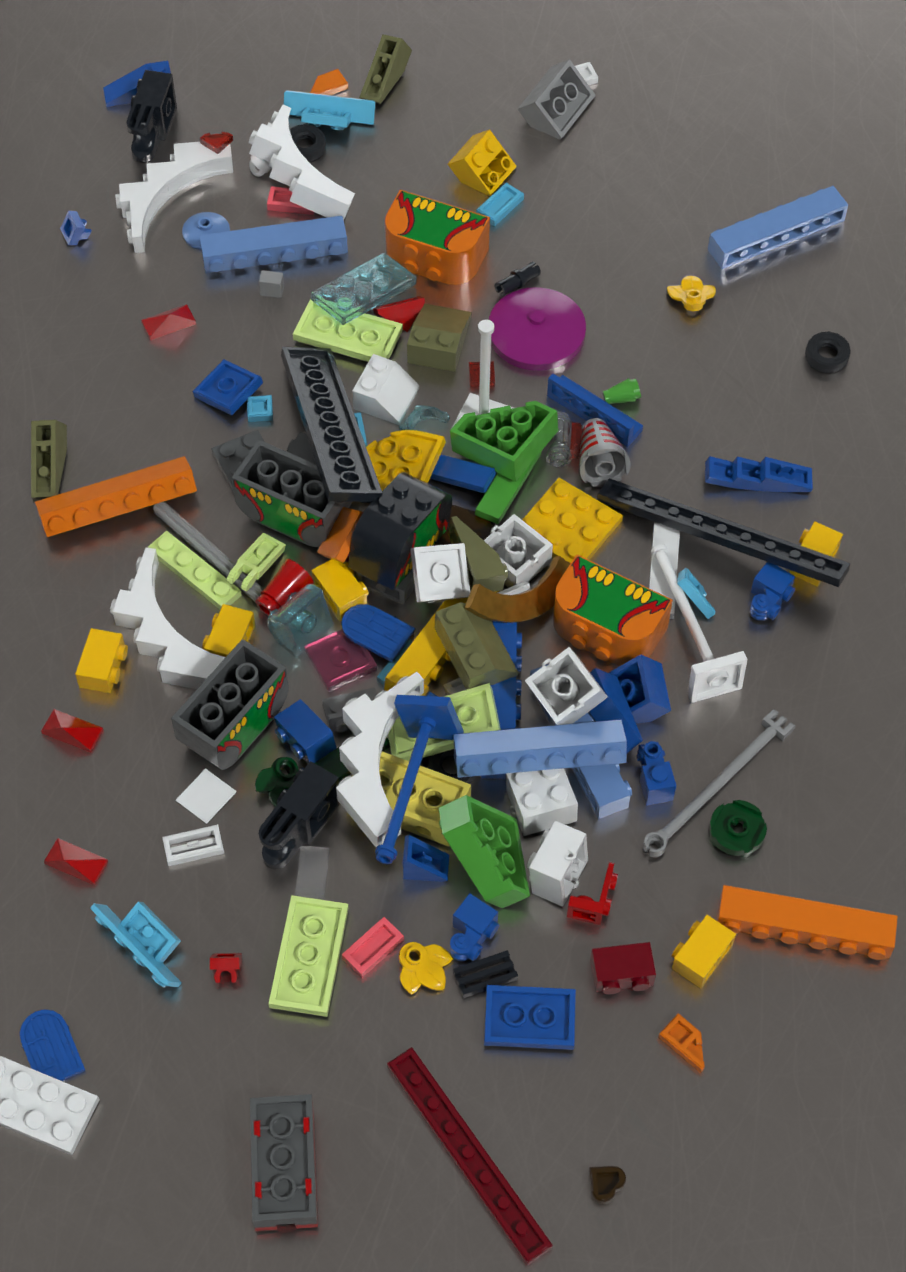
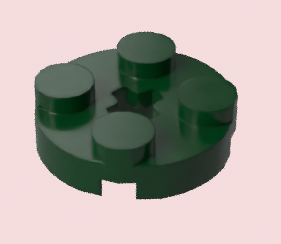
M733 800V803L719 805L711 816L709 824L710 841L727 854L743 858L750 856L752 852L760 848L766 836L767 825L762 817V812L752 803L743 800ZM738 823H741L744 832L736 833L730 825L736 826Z

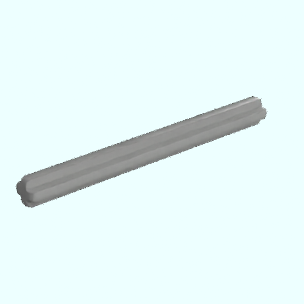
M161 502L153 506L154 513L228 577L230 570L236 565L167 503ZM242 572L234 582L238 588L241 589L242 582L247 574ZM255 582L248 591H242L255 602L261 595L263 588Z

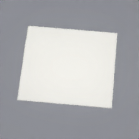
M205 768L176 801L207 824L237 791Z

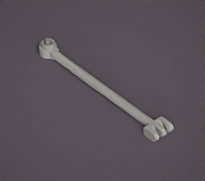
M773 709L762 720L761 725L766 729L662 830L660 829L658 832H651L646 835L643 843L645 853H649L651 857L661 856L665 852L668 839L774 736L783 741L796 726L793 723H789L783 729L782 726L786 723L787 719L781 716L776 722L773 721L779 713ZM655 844L659 849H650V845Z

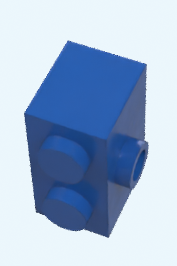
M301 699L274 716L277 726L275 729L277 737L282 743L288 742L297 759L303 758L307 764L310 761L316 763L337 748L333 731Z

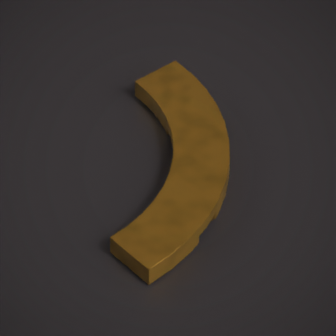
M561 556L554 557L549 569L538 585L531 590L516 595L496 593L481 584L473 585L464 609L483 619L503 623L521 622L540 616L554 606L557 584L570 563Z

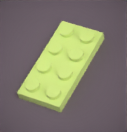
M311 298L293 332V340L319 348H331L333 352L369 362L373 354L387 359L390 358L403 331V324Z
M490 683L444 696L451 698L464 733L501 730ZM399 716L388 733L391 755L410 761L417 738L408 737ZM428 738L422 758L454 749V740Z
M291 895L269 999V1008L328 1017L349 910L347 903Z

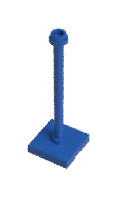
M396 696L394 705L408 737L417 739L384 842L378 845L375 850L377 861L383 864H391L397 857L398 852L394 846L428 738L454 740L453 734L464 733L450 697Z

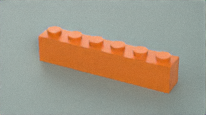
M185 456L35 501L46 537H50L196 492L197 488L192 469Z
M723 885L717 921L736 934L739 932L747 933L758 939L775 938L780 939L786 944L803 943L810 945L814 949L831 948L847 955L859 953L868 955V957L875 960H883L885 958L890 959L895 948L898 916Z

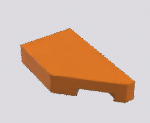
M335 69L317 76L310 93L334 95L347 90L348 82L339 69Z
M678 1013L659 1033L658 1038L697 1071L702 1073L705 1064L703 1061L701 1032Z

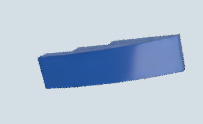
M709 456L705 461V483L765 492H811L813 490L812 468L769 457H765L761 462L737 456L731 462Z

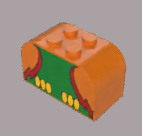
M399 190L385 217L387 259L394 267L400 270L423 276L433 281L449 285L467 283L475 277L489 250L490 217Z
M576 554L556 587L553 625L558 635L570 642L575 648L584 649L602 661H609L621 666L640 654L650 658L668 628L673 600Z

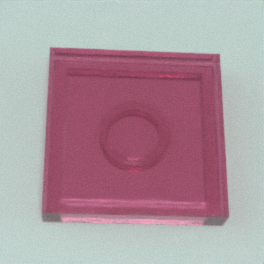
M342 629L304 646L306 654L328 692L377 671V665L369 651L347 638Z

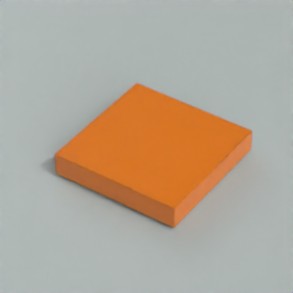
M343 507L326 541L322 542L317 553L329 559L342 563L345 562L350 552L354 529L363 512Z

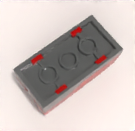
M312 1094L250 1098L252 1221L255 1231L277 1230V1225L295 1224L296 1229L318 1227Z

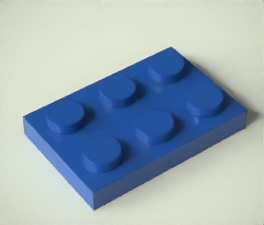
M487 985L484 1046L574 1050L576 989Z

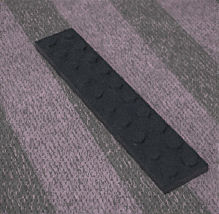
M282 347V361L328 501L338 503L344 501L369 503L379 500L383 493L331 348Z

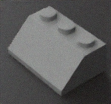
M570 59L551 66L518 107V111L530 127L561 139L595 97V93Z

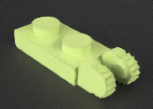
M262 533L237 560L236 565L228 574L227 581L231 584L234 583L241 573L244 572L248 575L244 578L241 589L248 591L256 579L259 580L285 551L286 544Z

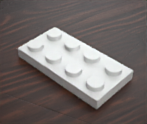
M0 1056V1125L73 1155L100 1100L99 1097Z

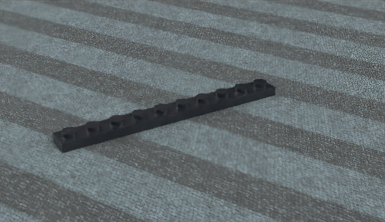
M610 478L598 492L597 500L601 503L836 587L841 585L849 572L850 563Z

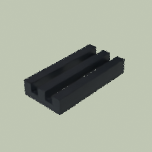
M508 950L453 969V974L463 999L487 991V985H504L518 980V974L514 969V964L510 959ZM501 962H505V963H503V964H500V965H497V966H494V967H491V968H488V969L479 971V972H477V973H474V974H471V975H468V976H465V977H461V976H463V975H466V974H469V973H472V972H475V971L484 969V968H486V967H489V966H492V965H495V964H498V963H501ZM508 970L509 972L508 974L493 978L491 980L467 988L465 987V984L490 977L491 975Z

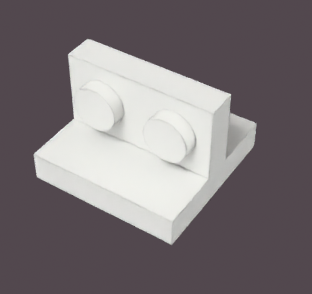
M464 543L414 547L410 549L417 603H438L449 599L469 597L470 584Z

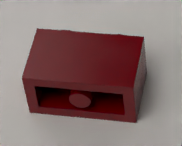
M650 942L592 949L590 962L596 993L615 994L622 989L631 988L634 991H643L650 988V986H654L656 971Z

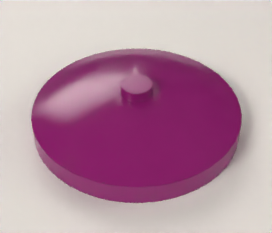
M532 287L514 291L500 299L493 307L489 316V320L494 323V332L491 334L492 348L504 361L521 369L543 371L560 367L571 361L580 352L585 341L586 321L582 310L571 298L552 289Z

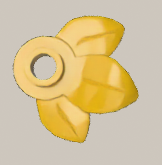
M686 276L682 279L681 285L668 286L667 293L672 299L682 301L686 310L699 311L703 308L707 299L715 296L716 288L713 285H703L702 280L696 276Z
M417 942L405 944L400 949L398 956L402 966L400 982L404 989L411 995L421 985L431 990H444L446 976L442 967L448 965L453 960L451 954L436 944L425 947ZM410 952L418 954L419 958L417 961L410 959Z

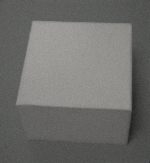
M262 270L259 278L260 296L282 298L285 288L283 273Z

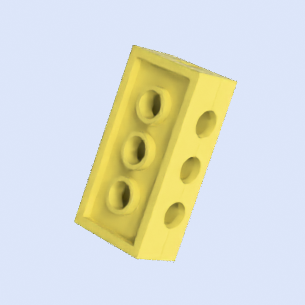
M382 751L379 767L380 780L388 803L394 811L409 761ZM420 766L401 829L449 847L450 845L442 834L439 825V807L465 795L471 797V784Z

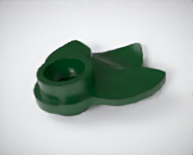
M290 757L277 758L270 768L261 770L257 775L255 791L261 793L269 792V798L276 807L279 795L283 790H288L294 783V777L298 772L297 763ZM280 769L287 770L288 775L283 774Z

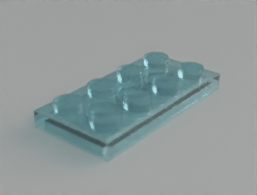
M382 253L312 291L311 300L342 325H345L416 285L417 277L386 253Z

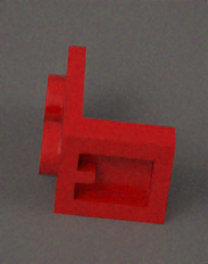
M609 862L599 902L585 895L577 897L571 895L567 910L568 918L601 925L602 916L609 915L612 899L607 898L609 890L615 891L618 874L613 873L615 863Z

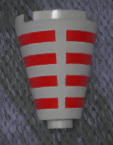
M600 418L587 420L581 430L579 472L582 480L585 483L588 481L591 483V486L602 488L609 478L618 482L622 481L621 477L625 473L627 476L631 468L627 452L604 420Z

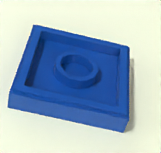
M223 359L192 392L195 398L233 415L248 397L263 384L261 376Z

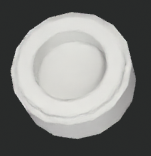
M251 155L249 168L254 176L261 177L272 169L268 167L269 162Z

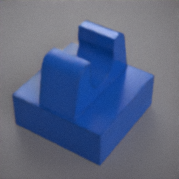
M68 211L60 227L68 245L77 246L79 240L88 239L92 232L91 229H85L87 221L81 219L77 211Z

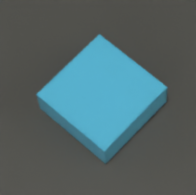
M272 395L248 397V422L273 421Z

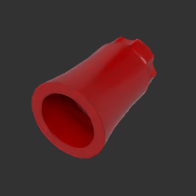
M286 559L277 574L256 599L257 607L264 614L274 619L302 592L312 586L314 581L302 566L291 559Z

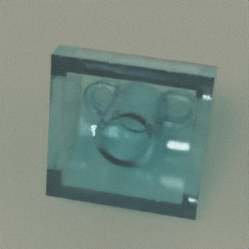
M307 584L298 593H292L287 603L280 609L273 610L267 620L268 628L273 637L295 658L299 657L334 625L322 589L312 584Z

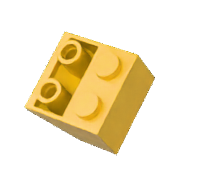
M490 129L473 135L447 164L461 183L487 196H491L517 167Z

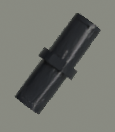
M532 261L520 270L515 269L511 271L508 277L495 283L496 292H501L500 296L503 297L516 288L524 287L526 282L541 274L540 267Z

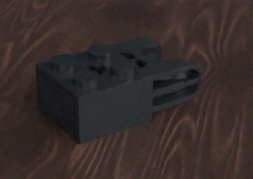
M145 70L142 79L138 80L136 96H132L131 110L126 122L128 133L133 134L131 151L133 159L136 161H151L155 157L160 140H166L177 109L173 76L170 73Z
M311 761L305 768L298 770L293 780L294 783L288 790L282 791L278 797L276 807L259 828L260 843L264 845L262 848L263 861L273 869L285 867L303 843L310 845L340 805L336 792L339 778Z

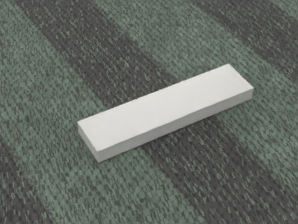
M654 523L652 549L661 544L666 546L668 550L667 557L677 576L680 531ZM651 555L649 589L673 600L669 619H674L675 597L658 560Z

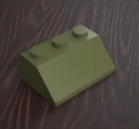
M462 602L436 611L434 628L466 690L487 683L494 685L518 675L519 672L492 621L478 617L464 609L466 603Z

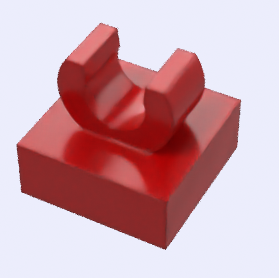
M213 953L210 957V970H216L214 975L215 982L220 983L221 973L228 971L231 974V982L235 983L238 978L236 969H240L242 966V953Z

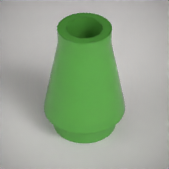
M628 378L602 391L605 402L609 404L636 402V399L641 398L636 378L632 380Z

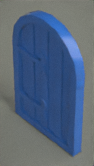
M359 604L351 607L342 618V630L347 638L392 663L416 631V628L368 604Z
M44 1009L35 1011L25 1019L21 1025L20 1039L31 1069L60 1081L86 1071L69 1031V1026L60 1014L53 1010Z

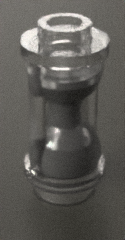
M557 412L558 432L550 440L546 461L554 467L561 468L572 460V454L568 446V435L570 434L572 422L568 414Z

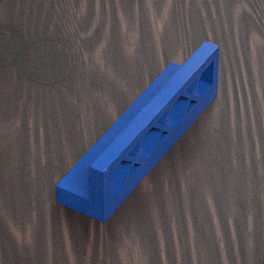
M553 373L548 378L547 396L585 421L593 418L604 420L617 440L626 447L643 431L642 424L566 376L558 377Z

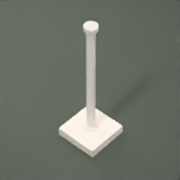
M482 320L478 324V331L481 334L479 396L473 393L469 394L453 426L464 414L475 412V415L490 413V409L508 406L489 399L491 334L494 332V323L490 320Z
M663 544L655 546L651 550L652 556L659 562L704 661L691 667L687 693L690 702L694 703L742 689L748 660L744 651L714 658L685 593L677 584L678 578L667 557L668 550Z

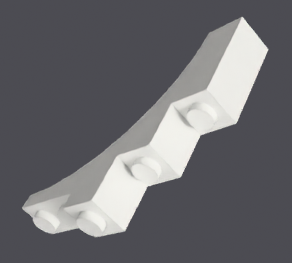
M282 105L279 112L274 111L270 123L268 122L267 125L261 124L258 132L253 130L249 139V144L252 145L249 154L269 162L268 167L272 168L269 177L290 186L289 191L293 192L290 202L324 217L343 216L344 220L355 193L324 176L300 153L289 130L288 117L291 108Z
M230 139L174 144V154H170L171 162L147 164V174H143V182L119 184L120 194H115L117 209H122L123 218H127V225H131V229H127L129 244L133 243L135 253L145 252V238L149 225L157 211L168 199L197 181L216 175L233 173Z
M146 547L143 556L137 560L135 579L132 578L130 580L128 591L120 589L117 599L112 600L110 613L114 616L116 626L135 629L133 640L137 644L139 654L159 658L157 671L161 674L162 683L197 690L226 657L210 653L192 644L180 635L166 620L155 598V579L159 565L156 549Z
M418 672L401 678L396 686L388 691L380 692L373 701L366 694H363L359 698H352L342 708L343 722L356 737L347 738L339 747L340 761L353 776L345 777L336 787L337 800L375 847L383 844L393 814V809L389 805L381 785L379 773L380 756L385 739L394 722L399 717L394 705L396 696H421L424 693V679Z

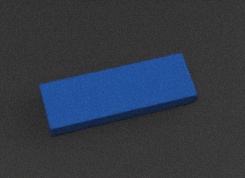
M440 455L430 479L485 493L496 472L491 467Z

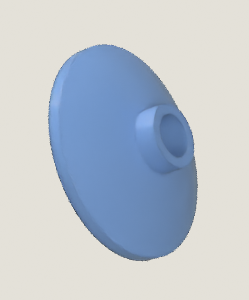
M201 212L191 216L186 220L182 228L185 242L201 250L199 235L230 231L228 221L223 216L213 212Z

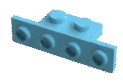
M288 90L284 92V105L291 108L289 115L302 116L301 122L308 123V125L321 127V124L330 125V128L335 130H343L344 127H348L350 122L374 125L376 102L373 100Z
M137 902L122 921L107 905L94 903L90 907L96 914V921L103 927L110 928L115 934L114 939L121 946L128 947L134 953L133 959L153 973L152 978L157 984L162 987H179L182 982L163 964L181 940L144 902Z

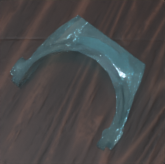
M416 405L404 423L399 426V431L414 430L419 422L427 419H436L447 423L450 417L448 413L438 408Z

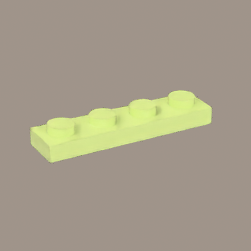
M165 531L148 546V548L156 549L158 560L218 609L221 610L223 604L231 606L242 596L241 590L237 586L228 582L227 578L168 531Z

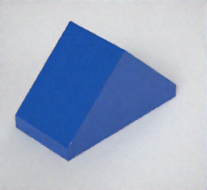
M411 835L405 836L403 879L436 882L448 881L450 854Z

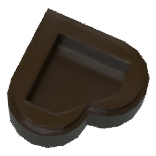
M617 1166L589 1167L592 1199L600 1205L609 1204L613 1200L615 1192L623 1189L626 1182L625 1172Z

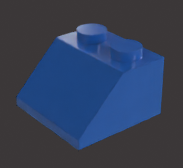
M640 654L609 672L617 676L636 724L652 722L671 711L662 663Z

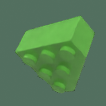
M538 401L526 402L523 407L511 409L510 406L490 409V413L475 415V412L464 414L450 430L452 451L480 465L494 468L495 472L513 481H517L558 432L557 410Z
M467 795L439 807V825L442 834L486 902L504 908L530 897L516 818Z

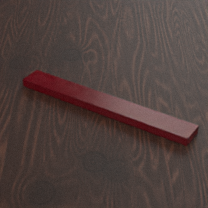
M411 1047L388 1062V1069L527 1266L551 1250L553 1245L414 1049Z

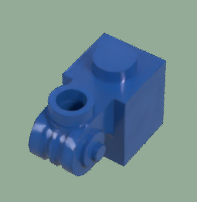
M766 562L753 580L751 593L755 596L750 607L751 616L761 621L768 618L774 620L780 612L781 603L783 601L788 602L795 591L793 587L795 576L777 565Z
M655 741L639 745L636 755L637 761L644 765L641 769L639 782L646 806L673 801L676 791V782L670 761L664 762L665 751L662 750L659 742Z
M470 893L453 914V927L462 932L454 934L450 940V953L455 960L465 961L470 959L475 961L483 949L482 943L487 937L491 939L499 928L498 911Z

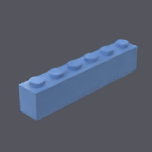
M834 186L820 189L808 196L800 197L785 205H779L772 210L759 213L754 217L738 221L734 225L714 231L709 237L708 251L720 268L725 269L845 221L848 203Z
M343 216L199 235L205 273L348 253Z
M542 666L530 670V676L542 668ZM538 700L550 726L557 725ZM588 712L573 724L596 722V720ZM619 764L572 768L598 819L629 808L632 789L628 781H623L619 774Z
M622 720L453 734L454 757L458 778L626 763L627 740Z

